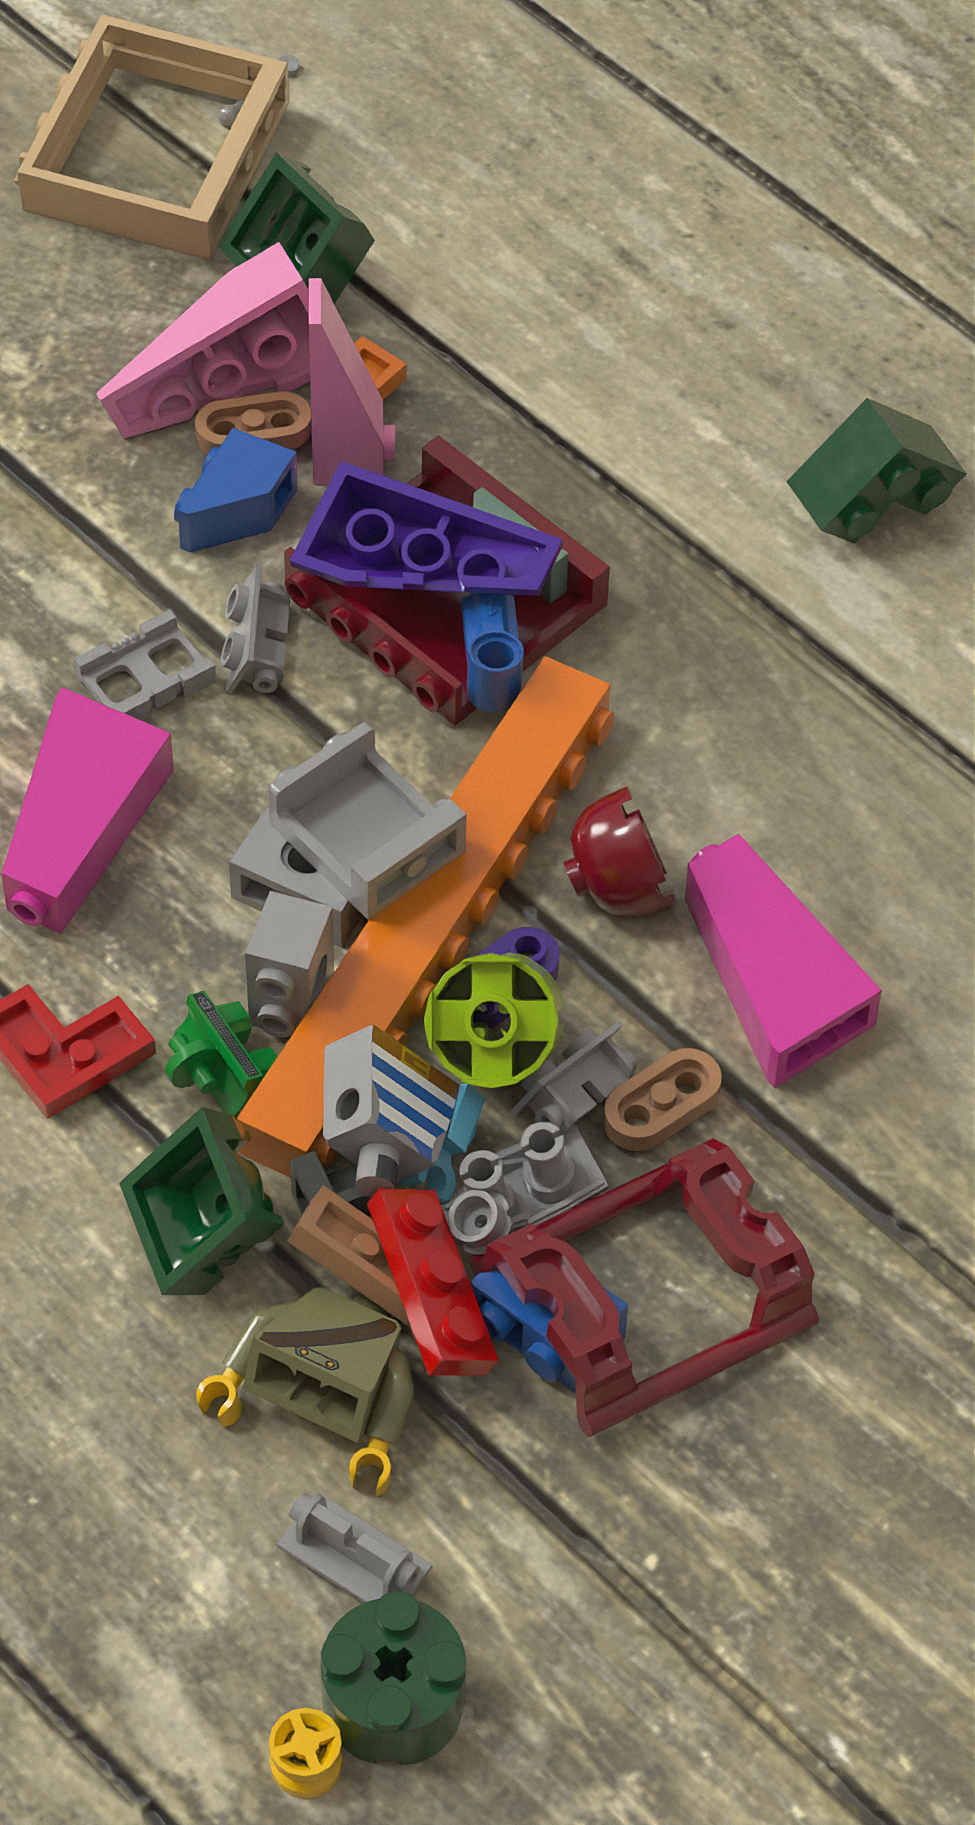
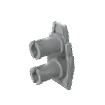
M539 1122L526 1128L521 1136V1142L497 1153L478 1150L467 1155L461 1162L459 1170L464 1185L453 1193L447 1202L441 1203L448 1222L449 1209L454 1200L462 1193L470 1190H482L490 1194L496 1191L509 1202L510 1211L508 1216L513 1221L511 1232H514L532 1223L537 1225L606 1191L609 1189V1186L575 1123L567 1131L560 1133V1129L556 1125L549 1122ZM482 1217L478 1221V1228L486 1225L487 1218Z

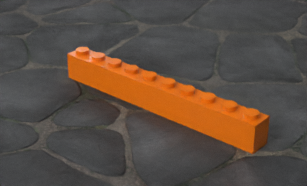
M544 656L450 797L467 814L466 852L368 920L236 1120L249 1131L252 1138L238 1151L239 1154L290 1178V1160L315 1151L322 1166L329 1167L334 1162L339 1152L328 1146L323 1136L325 1046L374 1024L406 1047L408 1040L407 1031L416 1018L424 1020L429 994L434 990L446 971L464 960L469 946L468 937L477 924L485 926L489 922L499 900V889L506 878L514 880L520 874L528 856V844L536 832L543 835L549 829L557 811L559 796L565 788L573 790L578 784L585 769L586 755L592 745L601 746L607 739L615 718V713L609 710L611 684Z

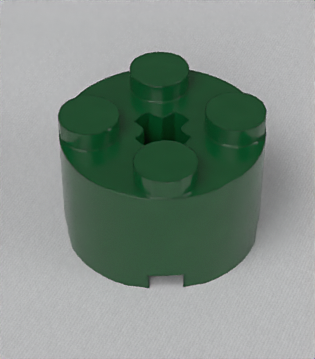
M395 1591L389 1592L379 1599L365 1602L353 1608L339 1619L328 1634L321 1650V1691L324 1713L330 1716L338 1726L342 1747L360 1760L375 1764L376 1759L400 1761V1765L416 1764L442 1750L457 1732L465 1704L466 1655L458 1632L443 1614L433 1607L417 1601L409 1593Z

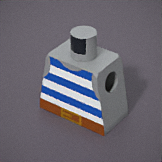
M374 1024L326 1045L324 1052L323 1136L328 1146L358 1165L355 1189L363 1196L372 1198L379 1188L395 1189L396 1182L427 1170L438 1161L460 1086Z

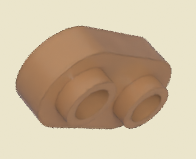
M286 391L213 401L202 407L196 415V443L199 449L207 455L213 447L219 448L231 429L235 428L294 450L305 444L311 436V407L300 395Z
M693 1048L677 1049L616 1087L608 1095L604 1109L603 1123L609 1139L617 1146L626 1150H649L709 1112L716 1105L720 1095L722 1075L718 1063L712 1056L701 1050ZM688 1085L694 1087L697 1092L685 1094L677 1088ZM630 1119H640L646 1125L632 1126L626 1122Z

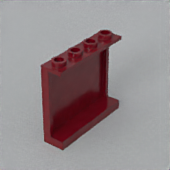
M439 435L422 447V472L406 484L473 507L474 493L483 487L539 531L563 539L562 549L568 553L567 591L551 604L540 596L514 595L518 636L524 649L523 671H525L608 604L610 566ZM290 546L284 551V585L288 595L296 605L303 609L309 608L328 623L336 637L345 643H353L371 658L375 667L387 677L394 676L414 693L416 699L425 709L431 712L437 711L454 726L477 709L469 701L466 693L467 659L461 611L462 597L470 595L471 592L348 587L291 567L289 560L295 549Z

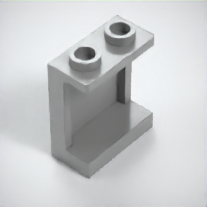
M367 722L361 723L348 733L342 732L335 735L317 754L299 766L294 765L283 770L268 788L270 824L368 920L466 852L467 814L450 798L435 808L376 751L375 730Z

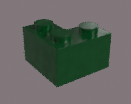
M866 398L786 482L821 531L855 543L860 537L868 534L877 526L880 517L894 502L927 515L933 508L940 506L950 497L952 489L967 473L931 425Z

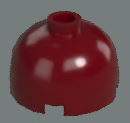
M627 786L592 803L577 818L570 836L574 858L563 863L578 897L590 893L602 910L617 917L637 918L658 912L678 903L673 889L661 894L658 884L666 881L664 874H667L640 810L638 809L629 814L625 810L623 803L633 798Z

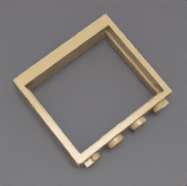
M102 14L89 39L81 40L77 61L72 71L62 75L57 88L56 100L50 112H43L36 126L35 140L29 151L22 152L19 155L20 168L17 171L14 182L20 188L22 209L211 260L290 102L288 62ZM115 68L238 101L244 100L190 209L60 174Z

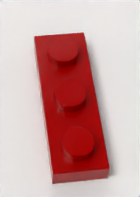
M379 1188L367 1203L428 1375L486 1376L499 1359L436 1190Z

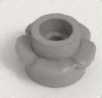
M470 1190L459 1195L452 1203L448 1213V1225L454 1241L459 1244L462 1243L464 1250L470 1254H485L487 1244L511 1233L513 1221L508 1216L510 1205L507 1199L496 1191L488 1194L482 1190ZM482 1217H486V1225L482 1228H478V1221Z

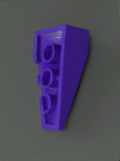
M340 461L289 561L291 567L348 587L539 596L563 547V539Z

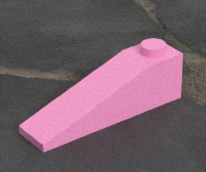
M279 242L229 271L96 393L124 439L188 421L196 410L213 401L244 397L271 388H275L277 392H287L297 389L310 381L309 290Z
M309 278L313 485L329 484L340 461L384 476V460H395V425H383V399L322 279Z

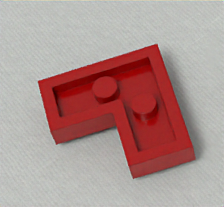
M29 984L0 1000V1061L46 1119H49L156 1054L155 1039L119 995L65 1028Z

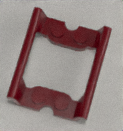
M714 1138L670 1158L668 1163L546 1221L537 1225L532 1223L487 1244L486 1252L483 1255H471L469 1257V1264L475 1277L479 1273L501 1271L524 1305L536 1303L544 1305L552 1311L554 1318L548 1323L546 1337L576 1379L577 1419L582 1431L588 1437H592L819 1323L817 1310L812 1304V1282L815 1273L804 1246L778 1211L762 1213L755 1210L749 1204L747 1198L751 1196L755 1180L731 1148ZM683 1185V1203L691 1218L724 1263L734 1272L752 1278L760 1290L756 1297L749 1328L636 1383L632 1373L633 1363L628 1357L622 1336L618 1332L619 1313L615 1304L579 1253L569 1243L564 1241Z

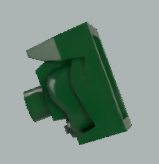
M276 152L221 240L218 248L236 266H239L279 242L308 290L309 278H321L335 304L375 240L366 225L352 211L336 204L334 198L309 175L311 169L306 164Z
M201 1107L119 1183L161 1295H205L224 1278L219 1267L236 1264L240 1255L249 1251L255 1244L265 1242L284 1225L282 1216L273 1213L271 1198L263 1192V1182L259 1169L252 1161L238 1153L252 1138L249 1131L232 1115Z

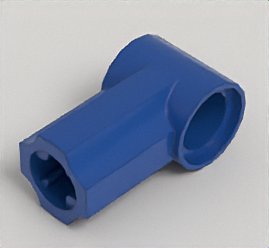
M471 593L462 597L461 601L467 659L466 693L469 701L476 708L485 712L497 713L507 711L522 691L524 649L518 636L514 595Z

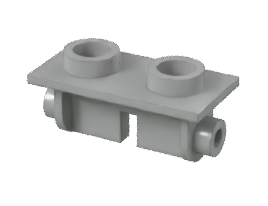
M258 564L255 565L243 585H234L226 604L225 617L232 620V627L224 643L220 663L222 667L228 668L225 694L229 695L233 693L241 680L252 683L253 688L259 692L270 693L275 691L277 685L284 679L286 643L267 638L265 635L279 640H283L287 635L290 596L285 592L284 586L279 583L269 582L261 584L262 566Z
M620 1020L598 1036L589 1028L562 1052L566 1059L564 1062L557 1066L549 1058L539 1069L528 1075L521 1083V1086L527 1093L510 1111V1114L515 1117L527 1107H530L535 1113L536 1123H552L560 1129V1133H563L597 1105L582 1086L600 1104L607 1099L612 1090L633 1077L634 1070L637 1067L635 1057L630 1051L620 1049L611 1039L623 1026Z
M319 1492L313 1498L302 1493L295 1500L289 1511V1517L294 1520V1523L277 1543L279 1549L363 1603L379 1599L383 1595L395 1591L412 1595L433 1568V1564Z

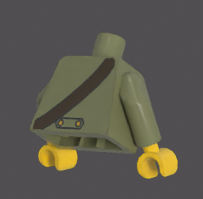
M313 1288L297 1302H289L260 1310L252 1315L222 1362L228 1366L223 1375L210 1376L199 1384L196 1391L197 1403L204 1414L215 1398L227 1396V1401L219 1410L218 1420L223 1427L233 1425L242 1413L243 1404L237 1390L243 1382L242 1389L356 1443L361 1441L364 1434L370 1436L367 1448L357 1451L350 1460L349 1481L351 1487L354 1488L358 1471L367 1465L376 1466L382 1471L376 1488V1496H380L386 1492L390 1485L391 1464L387 1456L390 1443L398 1444L414 1397L409 1359L404 1352L398 1349L402 1328L396 1320L390 1318L391 1314L368 1299L362 1293H358L353 1300H350L326 1288Z

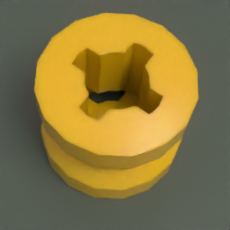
M311 1708L291 1710L278 1719L272 1727L269 1737L271 1772L278 1787L290 1796L303 1799L319 1797L331 1790L338 1781L342 1769V1741L340 1730L334 1720L321 1710ZM294 1757L305 1760L307 1766L293 1760Z

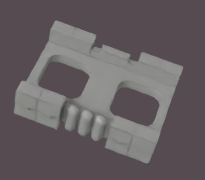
M170 609L140 624V635L136 632L132 633L131 640L124 637L121 640V645L118 642H114L112 649L106 643H103L74 658L77 680L81 685L85 684L99 703L141 721L151 716L150 708L158 709L177 699V694L180 693L185 699L215 683L216 665L209 657L204 659L177 626V618ZM177 644L182 647L193 661V664L174 675H165L151 660L150 656L168 645ZM118 671H126L140 686L141 691L122 702H112L98 686V682Z

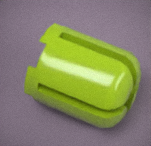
M493 952L476 955L464 959L445 972L434 990L429 994L424 1017L428 1045L444 1068L462 1079L461 1081L466 1084L486 1088L516 1084L539 1069L551 1057L561 1042L564 1024H559L558 1012L564 1009L561 990L548 970L529 957L510 952L503 955L493 954ZM489 1001L500 1003V1012L510 1014V1029L505 1027L500 1029L504 1035L501 1039L495 1040V1032L486 1023H473L474 1012L477 1010L487 1011L486 1005Z

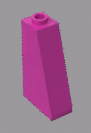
M61 688L55 697L1 873L6 910L10 911L17 919L27 925H42L60 934L63 933L174 771L171 733L73 691Z
M740 834L733 836L720 845H708L692 858L691 862L688 863L684 900L764 1076L773 1088L876 1026L882 990Z

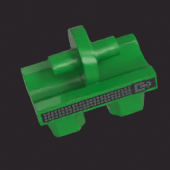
M205 990L190 994L185 1002L189 1008L188 1015L184 1022L175 1030L174 1036L168 1044L174 1055L165 1066V1074L174 1087L185 1088L196 1084L202 1094L211 1092L224 1113L232 1115L237 1119L278 1056L272 1048L267 1047L250 1052L246 1051L242 1044L247 1043L252 1026L250 1016L239 1001L214 1005Z

